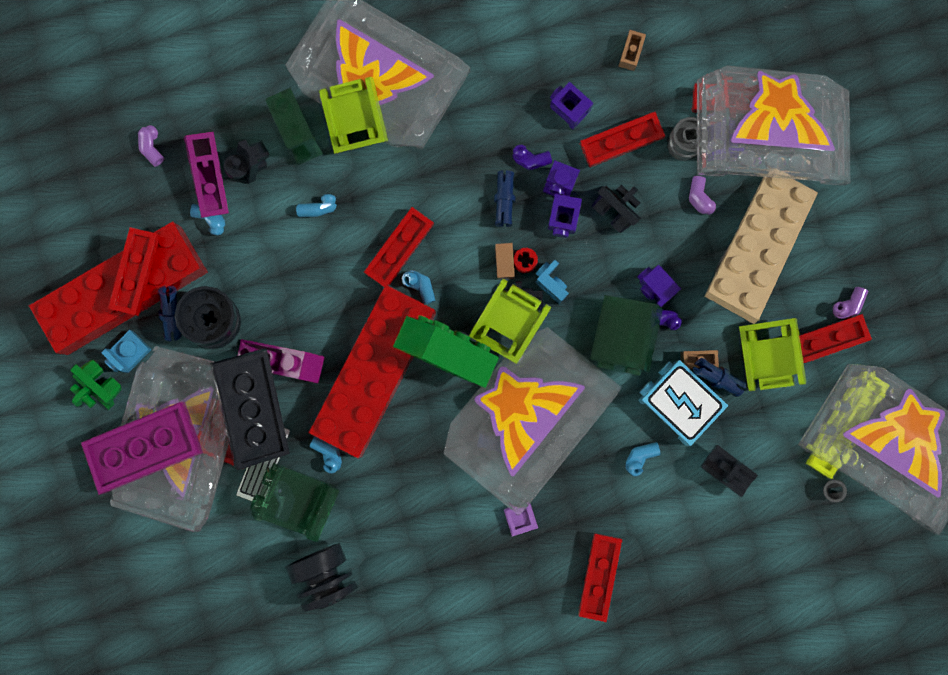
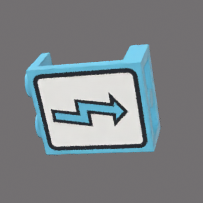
M680 360L674 361L673 364L668 361L659 370L658 373L661 376L655 383L649 381L639 393L642 396L638 401L641 404H646L678 434V439L684 445L691 446L728 405Z

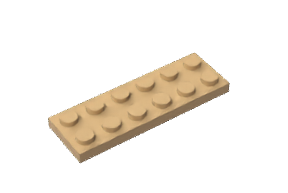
M770 166L743 217L705 297L755 324L765 308L818 192Z

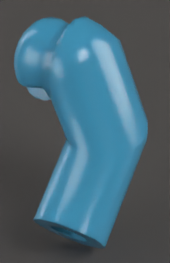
M315 436L310 444V448L323 454L324 470L330 474L335 473L341 468L342 464L339 448Z

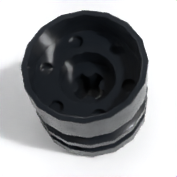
M202 286L191 289L182 296L177 303L175 311L176 325L182 335L201 348L212 350L223 348L233 342L240 331L242 321L239 309L225 293L214 287ZM213 315L217 319L215 324L206 322L207 317L212 318Z
M340 543L323 548L285 566L291 584L306 583L307 587L296 594L298 599L311 596L309 600L300 605L303 612L331 606L343 600L349 593L358 588L356 581L342 583L343 580L353 574L351 570L337 571V567L347 560Z

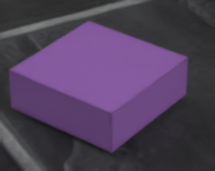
M530 501L503 509L512 536L538 528Z

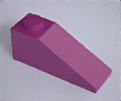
M214 132L185 135L186 151L201 218L229 213Z

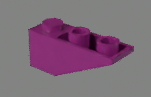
M241 339L238 355L265 348L268 352L273 374L319 383L324 356Z

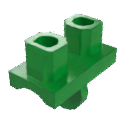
M94 360L87 362L81 368L76 364L70 369L74 374L73 378L84 387L81 389L77 384H74L70 388L75 394L72 403L76 407L85 403L89 408H92L96 402L91 396L96 398L108 410L115 405L113 399L122 390L121 385L112 377L107 379L101 386L98 385L94 380L103 373V369Z

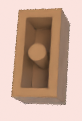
M632 30L629 31L618 67L635 71L646 34Z
M495 244L497 280L514 279L513 244Z
M718 350L680 352L681 362L689 369H693V367L701 369V367L695 365V362L700 358H704L711 364L719 367Z

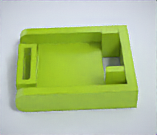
M373 77L365 78L366 90L362 79L331 86V99L326 88L319 90L334 154L388 141ZM368 130L369 140L349 144L347 134Z
M502 279L470 332L469 337L491 347L493 351L517 364L550 311L551 306L546 304L542 311L537 310L541 300L513 284L508 292L503 289L508 281ZM489 328L513 340L509 349L486 336Z
M796 318L739 326L749 391H756V379H759L760 390L795 386L794 374L798 375L799 385L806 384ZM781 327L782 337L757 340L756 330Z

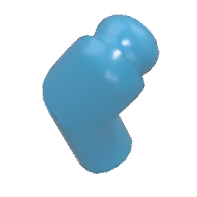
M324 194L321 197L322 203L298 204L296 208L298 217H318L331 213L337 206L335 204L336 197L331 194Z
M192 204L190 210L191 217L205 219L208 226H210L209 232L212 235H221L224 232L225 220L222 215L201 218L199 205Z
M414 270L403 274L402 283L419 291L423 304L436 301L428 276Z
M658 443L635 447L631 450L625 465L630 475L639 476L643 472L642 467L646 459L660 455Z

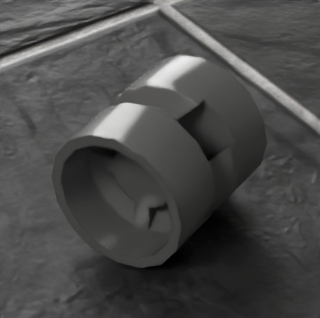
M696 117L681 119L667 139L669 153L680 161H688L697 156L709 139V131L706 124Z

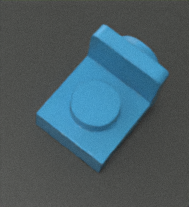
M556 260L551 264L545 262L536 272L539 278L535 283L554 301L560 304L569 294L565 290L567 286L558 277L551 278L549 276L559 263Z
M129 330L111 349L105 348L101 353L107 358L105 363L113 371L129 373L152 349L134 331Z

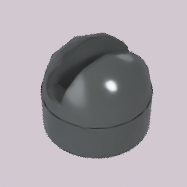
M832 479L824 486V495L829 501L840 502L846 497L847 488L842 481ZM842 486L843 491L828 492L829 488Z

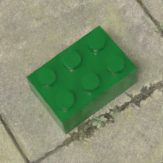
M419 315L418 319L406 316L393 345L396 349L486 388L499 357L489 353L491 347L478 341L474 342L470 340L471 337L458 331L454 332L449 329V326L436 320L432 321Z

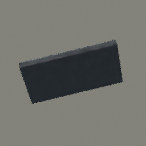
M264 348L210 363L235 469L240 470L290 454L267 350Z

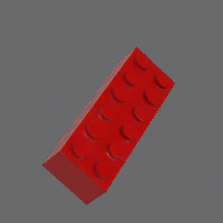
M173 221L154 232L160 235L140 313L160 301L158 290L161 287L166 286L167 296H169V286H174L178 291L208 273L182 227ZM123 251L29 305L55 353L69 355L135 316L108 309Z
M385 285L309 433L356 458H361L413 359V356L393 347L406 316L418 319L419 315L433 320L436 314L435 309Z

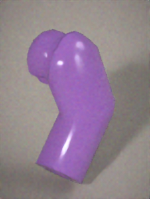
M693 176L689 202L699 213L712 214L716 209V204L704 193L706 178Z
M855 287L850 300L839 301L834 304L833 314L839 319H847L858 315L861 312L868 290Z

